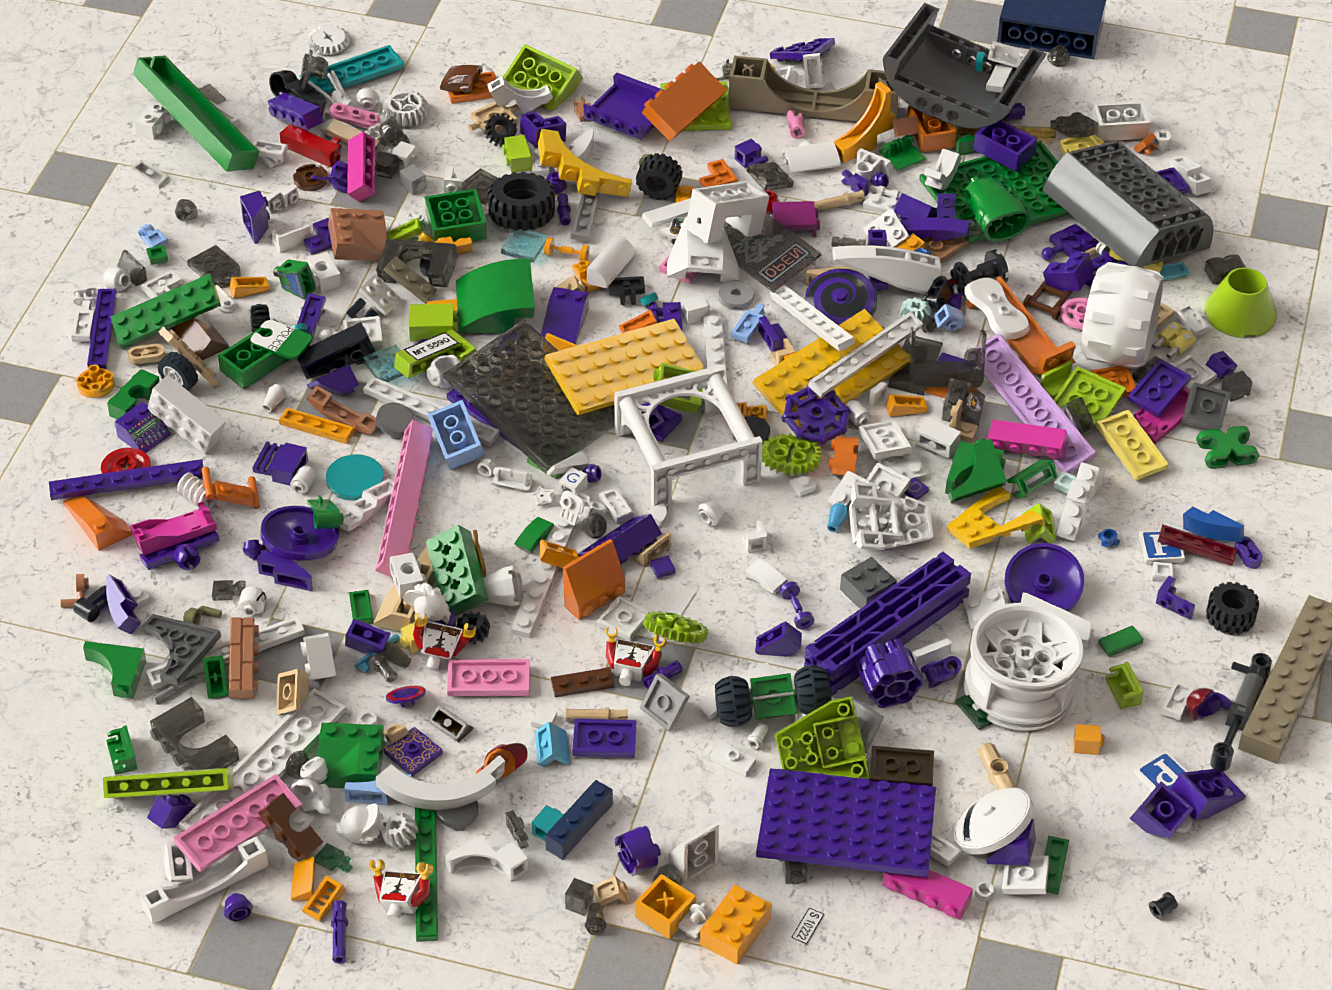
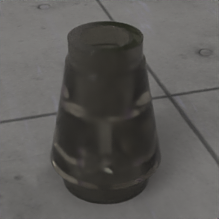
M391 642L385 645L380 654L383 660L404 669L409 666L412 660L396 643L392 644Z
M599 903L589 905L585 928L591 935H600L606 928L602 906Z

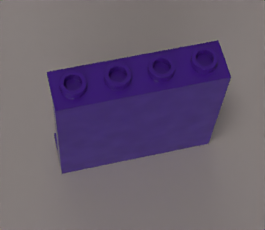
M617 72L613 76L614 84L592 106L588 104L583 105L584 118L641 140L654 127L642 114V111L645 109L644 104L650 98L654 100V96L661 88Z

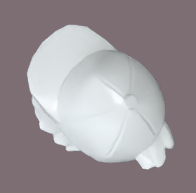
M426 582L422 585L417 584L414 590H408L404 594V601L414 607L415 614L418 613L419 618H424V614H426L427 621L436 622L442 619L446 624L448 623L451 613L449 612L448 604L445 602L446 595H441L438 587L433 588Z
M371 804L367 807L355 806L346 811L340 823L336 824V833L344 836L350 842L368 844V841L378 838L379 830L383 828L384 816L379 812L377 804Z

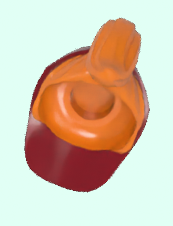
M521 743L497 745L487 753L484 765L476 771V774L499 755L505 760V771L499 779L513 773L527 760L528 751L526 746Z

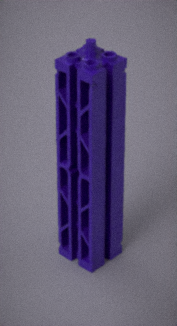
M942 551L936 558H932L816 639L813 644L806 646L804 667L815 665L826 669L832 697L838 690H842L860 677L855 663L859 662L860 658L866 656L865 652L868 650V646L875 643L877 647L878 643H882L885 648V643L891 640L896 648L894 639H900L903 645H905L956 609L960 603H964L963 599L969 597V588L966 586L970 584L971 573L961 565L956 566L954 559Z

